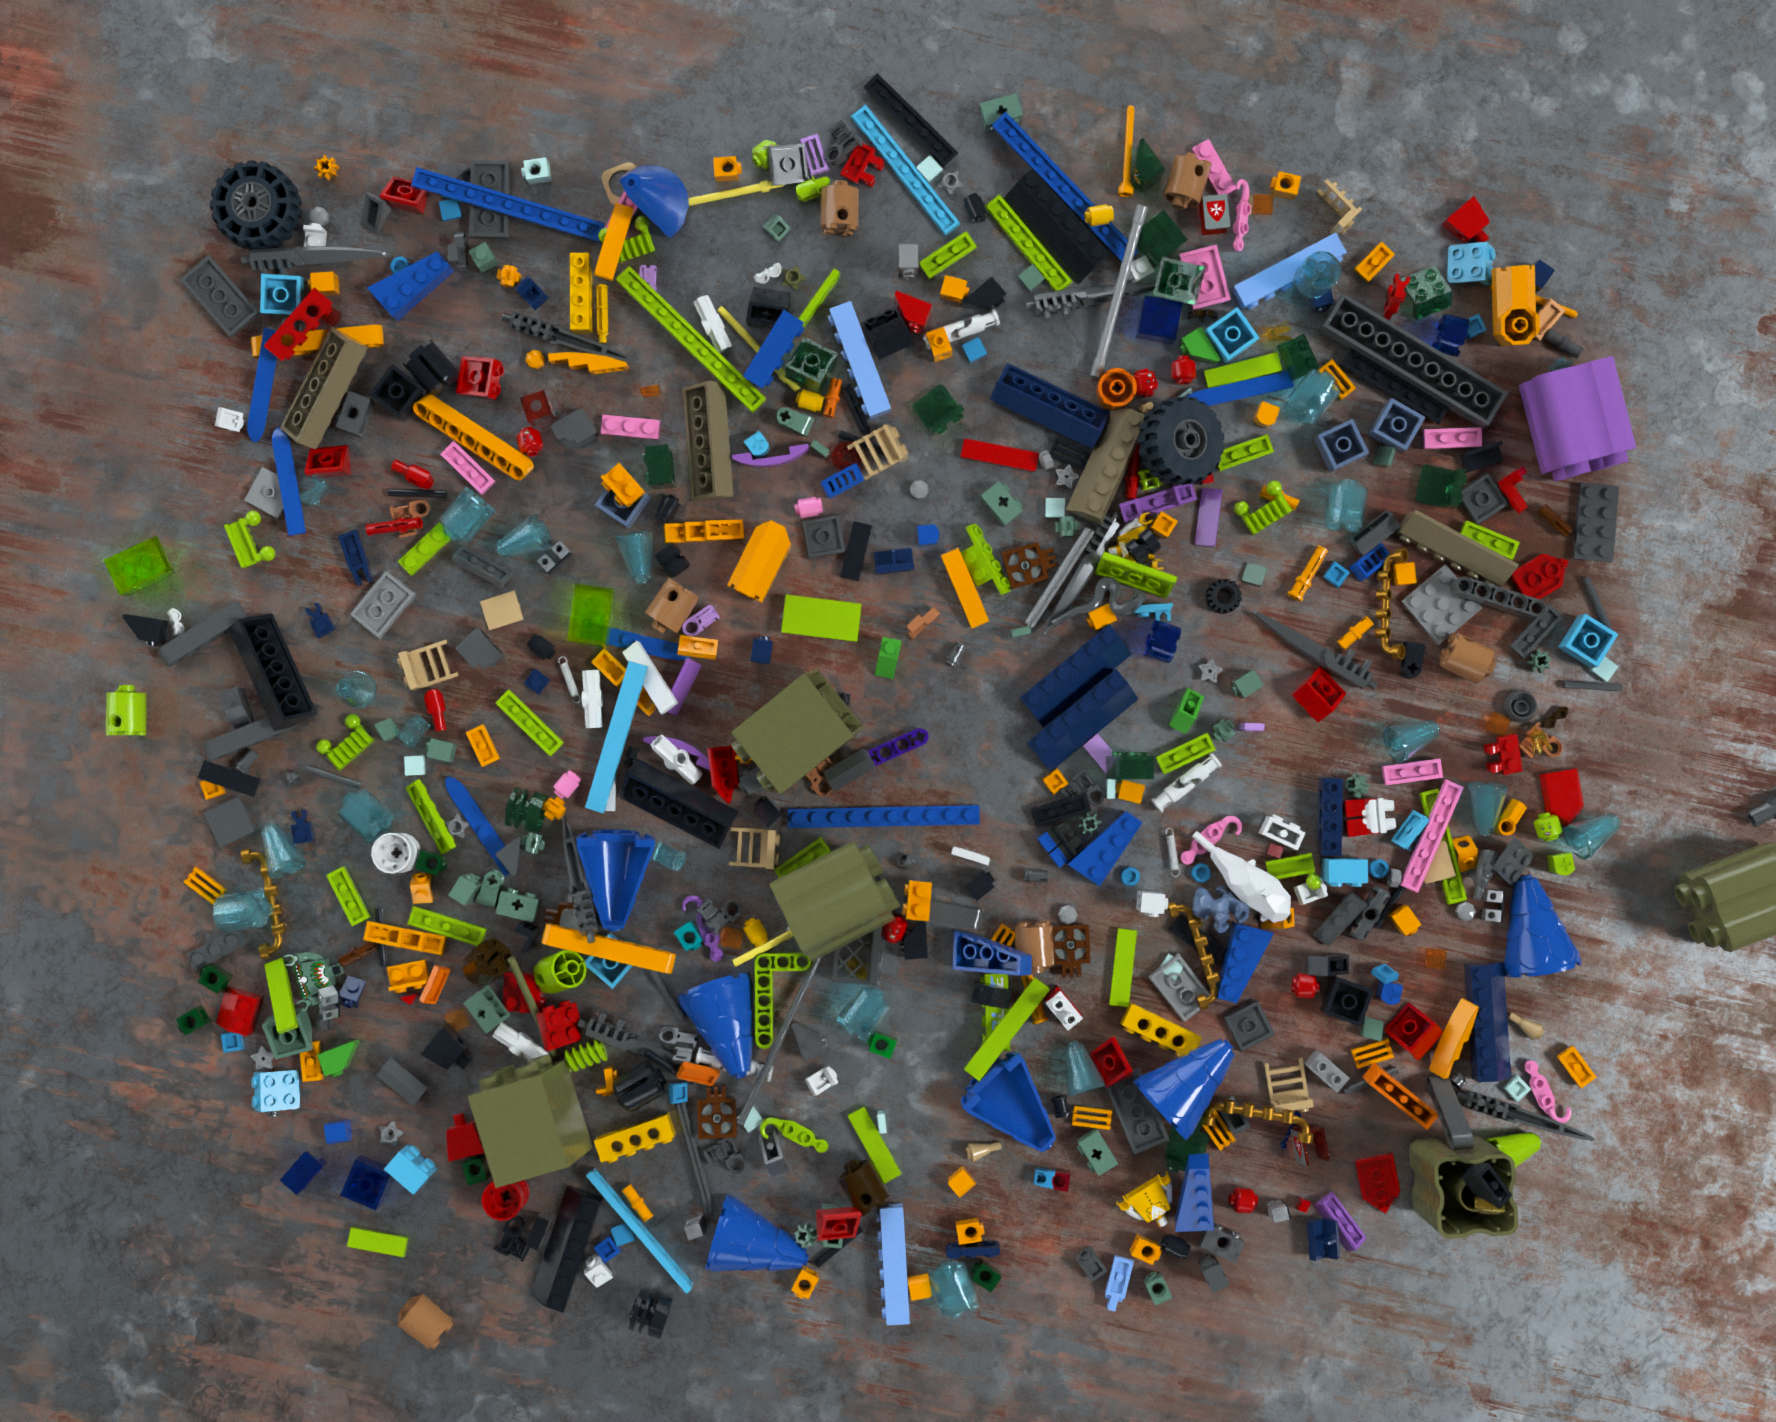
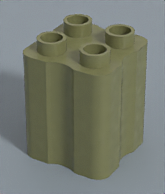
M854 840L769 883L798 946L812 962L895 920L892 911L901 907L887 880L884 878L877 882L875 877L884 873L869 844L859 848Z
M1765 842L1678 876L1680 884L1674 887V892L1682 907L1690 906L1694 920L1688 923V929L1697 944L1704 943L1707 947L1711 948L1720 946L1724 951L1733 952L1776 935V845L1774 843Z
M1473 1136V1149L1452 1150L1448 1141H1441L1436 1138L1417 1139L1411 1143L1409 1148L1410 1166L1415 1176V1183L1412 1189L1413 1209L1445 1238L1452 1239L1466 1238L1475 1233L1504 1236L1511 1235L1517 1230L1518 1207L1513 1199V1186L1516 1182L1515 1163L1510 1156L1479 1136ZM1489 1163L1511 1192L1512 1196L1502 1208L1499 1209L1473 1194L1461 1177L1472 1164Z

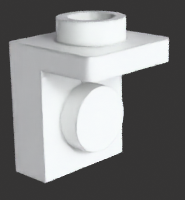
M309 223V225H303V230L306 231L304 247L326 246L327 231L320 224Z
M1146 255L1133 261L1131 264L1128 280H1131L1133 283L1154 273Z
M219 407L215 426L231 432H240L244 423L243 413Z

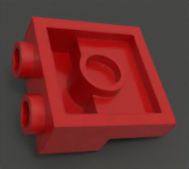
M462 356L456 394L496 400L497 395L501 392L500 376L504 374L502 362L493 358Z
M505 972L503 986L504 1007L509 1012L531 1013L513 972ZM522 973L539 1012H542V1008L546 1005V998H543V992H541L535 982L534 973Z
M570 1000L559 1002L558 1007L554 1008V1005L542 1008L543 1012L536 1014L545 1051H551L581 1040L577 1022L580 1021L576 1002L570 1003Z

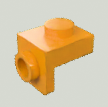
M423 872L413 874L410 882L413 904L433 903L432 874Z
M614 1065L604 1068L606 1086L598 1087L595 1090L596 1094L601 1093V1096L613 1094V1082L615 1078L619 1077L618 1070L614 1069Z

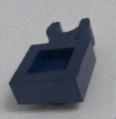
M314 603L316 606L315 612H312L309 607L305 608L308 615L313 617V620L309 621L317 638L321 639L337 629L328 613H321L322 606L319 603Z
M306 809L302 810L301 818L297 816V811H292L291 816L296 821V825H291L293 843L315 841L312 822L306 823L308 811Z

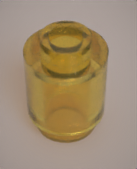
M855 957L846 963L851 971L861 964ZM861 967L855 975L858 979L867 980V970Z
M1475 1197L1474 1209H1478L1479 1214L1499 1215V1213L1504 1214L1505 1205L1499 1209L1480 1197Z

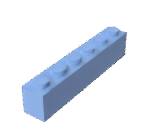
M1334 233L1235 285L1231 291L1241 310L1245 308L1250 310L1258 306L1260 300L1265 299V301H1268L1275 297V293L1279 290L1285 292L1293 287V283L1297 281L1302 283L1309 279L1308 275L1314 272L1316 275L1326 270L1325 266L1331 263L1333 266L1343 261L1342 257L1347 252L1337 233Z
M851 301L830 308V315L827 317L831 327L835 325L837 333H834L837 344L841 343L844 349L841 351L844 362L848 361L850 368L847 370L851 380L855 379L857 384L854 389L857 397H861L864 404L861 405L864 415H868L869 419L891 412L889 401Z
M903 1203L884 1204L880 1207V1210H876L877 1222H881V1230H877L878 1242H882V1249H879V1261H883V1268H880V1280H884V1288H881V1300H885V1307H882V1319H886L887 1325L910 1324Z

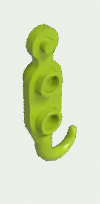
M768 1117L760 1125V1133L765 1139L769 1138L765 1133V1127L768 1124H772L778 1128L783 1136L801 1146H814L816 1151L824 1153L828 1149L826 1140L816 1139L810 1129L792 1120Z

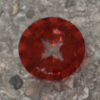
M841 442L832 452L833 464L840 471L855 463L859 467L862 462L855 447L850 450L847 448L853 442ZM842 450L847 454L854 452L850 457L852 463L847 460L840 462L844 457Z

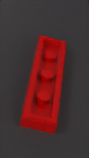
M964 438L960 458L1035 472L1039 453Z

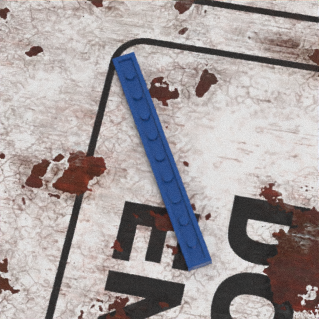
M1005 112L991 127L1031 169L1035 170L1064 204L1122 264L1128 239L1111 222L1090 227L1089 223L1085 222L1084 212L1087 211L1088 207L1095 205L1010 115ZM1137 249L1135 250L1134 256L1139 252Z
M416 167L411 184L413 188L597 243H600L598 238L599 231L605 226V223L418 167Z
M979 805L788 809V828L980 825Z

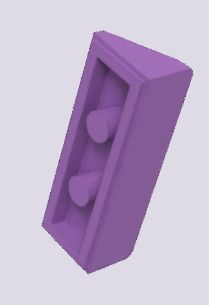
M1202 488L1194 545L1215 547L1222 489Z
M686 659L671 689L678 704L667 711L674 716L678 715L701 668V664L691 659Z
M1333 1191L1315 1203L1314 1207L1322 1218L1338 1221L1339 1241L1348 1252L1357 1250L1367 1239Z

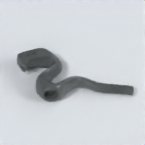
M1105 576L1097 582L1094 596L1090 603L1067 611L1053 619L1051 624L1055 628L1080 613L1095 610L1103 601L1106 591L1110 592V609L1119 616H1128L1134 613L1145 601L1146 595L1144 592L1133 588L1134 595L1125 603L1117 604L1121 592L1120 585L1115 578Z

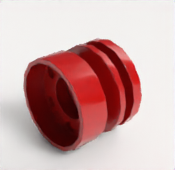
M526 1180L495 1188L494 1181H492L482 1194L481 1201L484 1211L492 1219L499 1221L513 1218L529 1199V1185Z

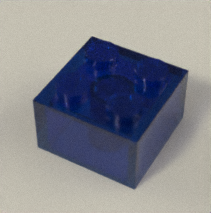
M1145 295L1141 304L1135 338L1173 345L1177 336L1183 302Z
M360 1155L353 1163L340 1196L377 1210L384 1201L393 1177L384 1170L387 1165Z

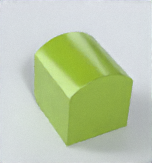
M1560 852L1546 855L1549 872L1566 876L1575 870L1572 853Z

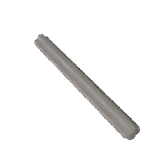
M1088 527L1083 530L1025 621L1026 625L1031 628L1035 627L1094 535L1093 530Z

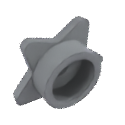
M942 171L943 180L938 184V187L945 188L949 195H952L955 188L963 186L958 180V171L953 173Z
M1067 465L1064 470H1055L1058 475L1056 485H1066L1069 489H1072L1073 481L1079 478V475L1072 472L1071 465Z
M1212 658L1207 664L1198 665L1202 673L1201 681L1209 679L1216 683L1217 674L1223 671L1222 668L1215 666Z
M456 814L453 820L445 821L451 836L457 835L464 838V829L469 826L468 822L462 821L459 814Z
M263 1045L258 1053L251 1055V1058L256 1061V1070L263 1067L273 1068L272 1061L274 1055L266 1050Z
M392 1121L388 1126L379 1127L381 1131L380 1143L388 1142L396 1146L397 1137L401 1136L403 1131L396 1128L395 1121Z

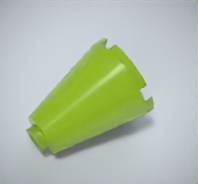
M1533 1132L1492 1137L1485 1140L1510 1156L1515 1163V1168L1539 1151L1541 1145L1539 1136Z

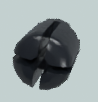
M430 339L431 343L426 347L420 345L408 356L410 361L407 364L403 363V366L429 394L435 396L444 393L448 389L423 362V359L425 358L450 386L457 381L459 372L434 341Z
M651 1059L645 1060L615 1078L613 1082L614 1095L621 1096L617 1099L618 1103L629 1112L638 1110L669 1091L665 1090L664 1084L667 1081L660 1068H654L650 1063Z

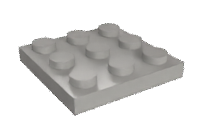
M1446 564L1400 601L1436 645H1440L1452 632L1454 633L1482 609L1479 603L1457 597L1451 593L1450 584L1458 578ZM1459 582L1460 590L1464 591V585Z

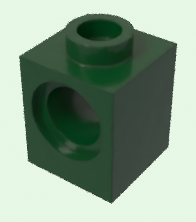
M427 849L420 850L415 869L436 876L440 875L447 867L448 862L445 861L447 856ZM431 857L434 858L437 862L435 868H432L429 865V859Z
M213 963L202 968L199 973L200 979L198 983L218 994L224 992L233 974ZM212 973L216 974L217 976L216 982H213L211 980Z
M203 1005L195 1007L176 1019L178 1029L185 1036L212 1022ZM190 1017L195 1019L194 1026L189 1022Z
M484 1155L466 1157L467 1160L462 1163L468 1186L487 1181L491 1177ZM472 1164L478 1165L480 1172H474L471 1168Z
M983 1259L979 1263L976 1262L971 1269L972 1280L990 1293L1002 1278L1001 1272ZM988 1271L990 1276L988 1278H981L980 1273Z

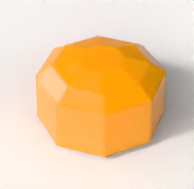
M532 350L527 353L525 361L530 368L538 370L544 366L545 357L541 351Z

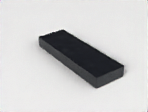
M853 521L840 577L859 582L872 525Z
M206 760L203 761L197 777L255 797L261 781L259 778Z
M1086 792L1031 808L1036 827L1092 811Z
M1179 914L1168 930L1197 950L1188 920ZM1199 929L1200 934L1205 935L1208 941V946H1205L1206 953L1212 954L1214 964H1216L1226 951V948Z

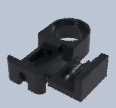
M516 1215L506 1222L502 1230L505 1233L499 1245L494 1246V1250L505 1256H509L511 1253L523 1262L531 1247L527 1246L525 1248V1243L521 1242L520 1238L518 1239L524 1228V1220L520 1216ZM512 1220H516L520 1223V1228L518 1230H512L510 1228V1222Z

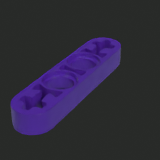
M918 728L877 746L868 752L870 757L874 756L872 752L876 750L877 756L881 760L878 763L876 759L873 760L875 766L924 745L927 743L929 735L925 729ZM918 731L921 734L925 733L924 741L916 740L914 741L916 745L911 747V741L907 736L911 734V737L914 738L917 736L916 732ZM900 739L907 740V749H898L897 742ZM882 747L890 749L891 755L888 758L880 756L879 752Z

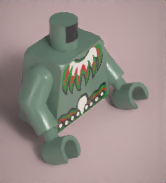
M303 952L297 953L294 956L291 954L283 956L290 957L291 961L284 965H293L302 997L307 999L296 1003V1005L303 1003L305 1006L299 1012H304L309 1006L312 1007L320 1003L318 989L335 985V976L344 974L343 967L339 963L331 966L329 958L324 959L322 955L317 953Z

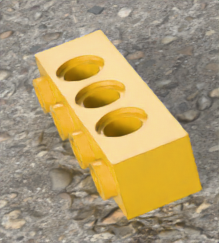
M570 253V330L574 334H593L592 257L589 253Z
M1131 1002L1120 1022L1124 1026L1123 1030L1131 1034L1137 1032L1141 1034L1140 1038L1150 1043L1154 1040L1159 1043V1047L1167 1051L1171 1048L1176 1051L1175 1054L1179 1057L1189 1054V1051L1196 1049L1202 1039L1200 1035ZM1141 1019L1147 1020L1145 1028L1138 1027V1022ZM1163 1027L1165 1033L1160 1037L1156 1036V1029ZM1175 1036L1182 1037V1042L1178 1045L1173 1044Z
M669 1112L598 1136L595 1138L594 1144L601 1163L607 1161V1164L617 1161L619 1156L625 1155V1157L636 1154V1150L643 1148L646 1151L654 1148L656 1143H669L673 1141L672 1138L675 1137L676 1131ZM649 1129H657L659 1136H651ZM638 1135L641 1140L640 1143H634L631 1140V1136ZM619 1141L622 1144V1149H615L613 1142Z

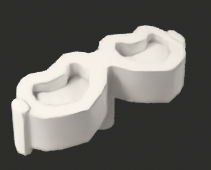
M775 263L772 267L765 268L760 274H755L753 278L760 284H766L770 276L778 277L780 275L782 267L779 263Z
M172 608L168 610L167 614L170 616V621L172 622L170 626H172L173 636L176 638L184 633L185 627L179 622L181 613Z

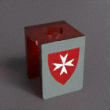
M1227 194L1202 196L1199 205L1202 236L1225 234L1227 232L1226 228L1231 226Z
M545 390L520 397L527 421L533 427L536 426V419L548 415L554 420L557 419L550 395ZM535 400L541 402L542 407L539 411L531 409V403Z
M1310 1124V1133L1314 1134L1313 1138L1317 1157L1330 1161L1324 1127ZM1302 1128L1290 1129L1297 1163L1309 1166L1306 1144L1297 1140L1298 1131H1302Z

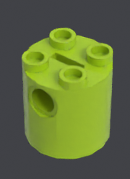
M118 685V689L115 692L106 693V735H146L147 693H137L135 685Z
M562 950L545 956L533 967L535 982L541 992L550 994L577 987L583 982L587 970L582 956L570 950Z

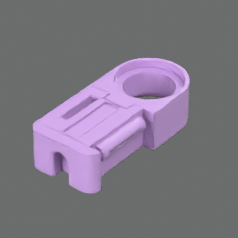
M641 265L639 276L657 292L655 271L658 270L655 265H650V267Z
M708 605L684 622L682 626L683 632L688 636L694 637L704 631L703 627L706 628L716 621V618L719 620L720 616L712 605ZM690 622L695 623L697 626V630L694 633H688L686 630V626Z

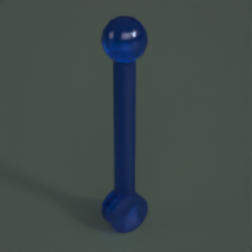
M1294 1112L1295 1116L1301 1117L1300 1112ZM1294 1123L1290 1124L1284 1140L1280 1142V1148L1285 1149L1287 1147V1141L1295 1125Z

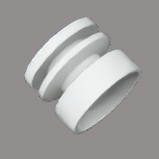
M387 833L381 835L375 841L371 856L373 863L379 870L385 873H404L411 871L415 867L421 848L415 837L408 833ZM397 851H402V854L397 855Z

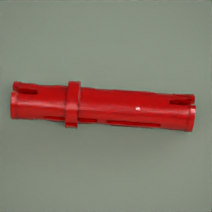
M1139 443L1128 465L1127 477H1125V499L1127 500L1137 499L1138 483H1140L1138 471L1141 461Z
M402 517L394 521L367 524L365 529L368 536L398 531L405 533L408 530L422 529L423 521L421 517L409 519Z

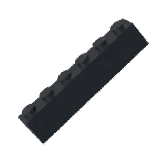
M1033 168L1003 198L1027 228L1078 284L1108 259L1110 253Z
M273 613L238 619L229 631L273 730L278 731L291 728L317 714Z
M636 758L628 770L618 795L620 798L718 849L721 848L739 812Z
M567 1185L530 1294L543 1306L562 1313L567 1308L604 1198L603 1196Z

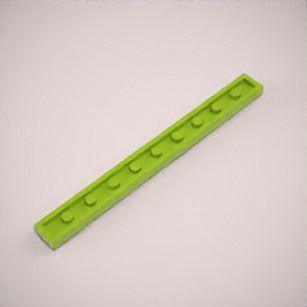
M630 266L616 278V282L752 414L766 401V398Z

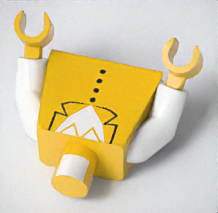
M1150 512L1143 513L1140 517L1128 522L1119 531V537L1116 538L1117 546L1107 548L1108 553L1136 562L1128 553L1125 544L1133 538L1138 539V534L1147 528L1146 524L1153 522V519L1149 521L1145 519V516L1150 514ZM1149 554V558L1141 563L1156 570L1164 569V567L1158 568L1157 566L1159 561L1164 560L1155 559L1154 554Z
M1165 1171L1166 1175L1164 1177H1160L1158 1174L1125 1196H1122L1124 1201L1122 1203L1116 1201V1204L1122 1211L1140 1221L1145 1219L1149 1223L1155 1219L1159 1227L1166 1225L1169 1220L1165 1212L1171 1209L1169 1204L1172 1202V1185L1168 1172Z

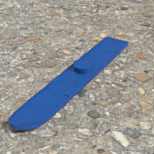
M268 328L263 330L247 431L252 442H258L264 434L277 357L264 347L265 343L277 331Z
M1288 370L1199 390L1190 394L1187 398L1194 397L1199 402L1203 401L1208 406L1292 388L1294 384L1291 371Z
M277 427L273 431L272 446L288 536L306 533L289 436L280 427Z
M583 621L579 638L625 649L639 641L649 655L676 661H684L687 658H691V656L677 655L679 646L677 643Z
M447 777L445 785L450 797L501 872L506 876L510 872L495 855L505 847V844L466 787L456 778Z

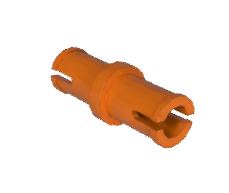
M830 378L828 394H825L826 402L822 414L824 417L828 415V418H834L836 405L840 400L839 392L842 383L840 379L836 381L837 378Z

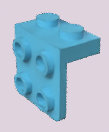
M1488 242L1451 245L1448 248L1447 281L1450 284L1480 282L1484 286L1492 285L1491 269L1494 268L1492 263L1496 256L1495 249Z
M297 1070L254 1072L251 1085L254 1088L252 1107L255 1108V1111L269 1112L299 1108V1072Z

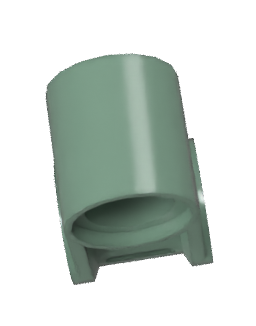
M787 407L779 409L777 412V422L779 425L801 436H808L815 420L814 418ZM788 413L790 420L782 421L781 415Z
M493 870L484 876L476 903L491 908L497 907L505 880L504 874L500 870ZM494 875L495 879L498 880L495 883H493V879H491V877Z

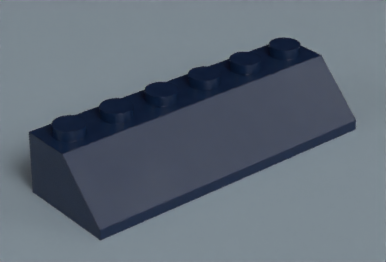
M1009 363L1006 364L989 399L998 405L1012 410L1014 413L1021 414L1033 422L1040 423L1048 429L1063 434L1065 437L1071 438L1083 446L1092 449L1110 414V411Z
M1109 624L1026 691L1019 699L1039 724L1044 727L1130 657L1131 653L1120 636Z
M1115 669L1028 740L1026 744L1051 772L1135 703L1138 697L1125 678Z
M1504 962L1464 964L1466 998L1471 1003L1479 1006L1469 1038L1472 1079L1482 1083L1498 1082L1510 1078L1511 1063Z

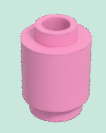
M821 497L799 499L798 504H795L796 515H800L802 519L818 516L819 513H823Z
M571 770L567 773L565 772L553 786L555 788L554 793L562 799L564 797L569 798L580 785L581 778Z

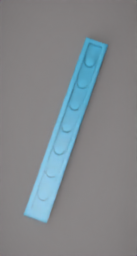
M865 104L851 115L853 122L943 235L947 236L957 228L960 222Z
M633 661L628 662L585 808L605 813L648 670L646 665Z
M592 1168L586 1177L687 1294L692 1290L693 1282L596 1168Z

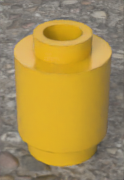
M1104 204L1088 207L1087 211L1084 212L1085 222L1089 223L1090 227L1109 224L1110 221L1114 220L1112 206Z
M803 389L802 392L797 393L795 403L798 404V408L812 412H821L825 397L820 396L821 394Z
M752 917L744 922L743 930L751 944H754L755 947L769 940L767 937L768 933L760 919L755 920Z

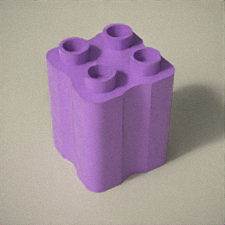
M1613 356L1548 372L1518 385L1541 474L1551 472L1553 481L1556 482L1575 477L1579 474L1590 471L1594 472L1629 462L1627 451L1635 449L1637 446Z

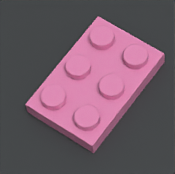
M1217 244L1179 254L1193 311L1231 300Z

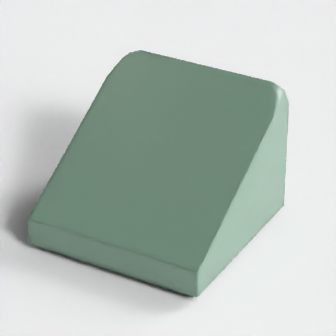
M773 214L762 226L777 242L791 229L778 214Z
M1379 446L1373 464L1383 468L1391 466L1396 447Z
M1247 563L1241 581L1258 587L1262 586L1267 567Z
M391 718L376 723L374 726L383 741H390L400 735V731Z
M1365 1016L1360 1035L1381 1041L1384 1021Z

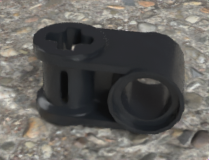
M1404 641L1405 657L1401 660L1400 674L1405 679H1411L1418 676L1422 671L1425 644ZM1411 666V669L1414 670V672L1411 673V670H1409L1408 667Z

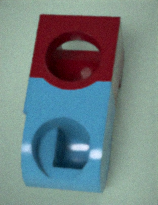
M1036 1167L1033 1184L1068 1192L1071 1171Z

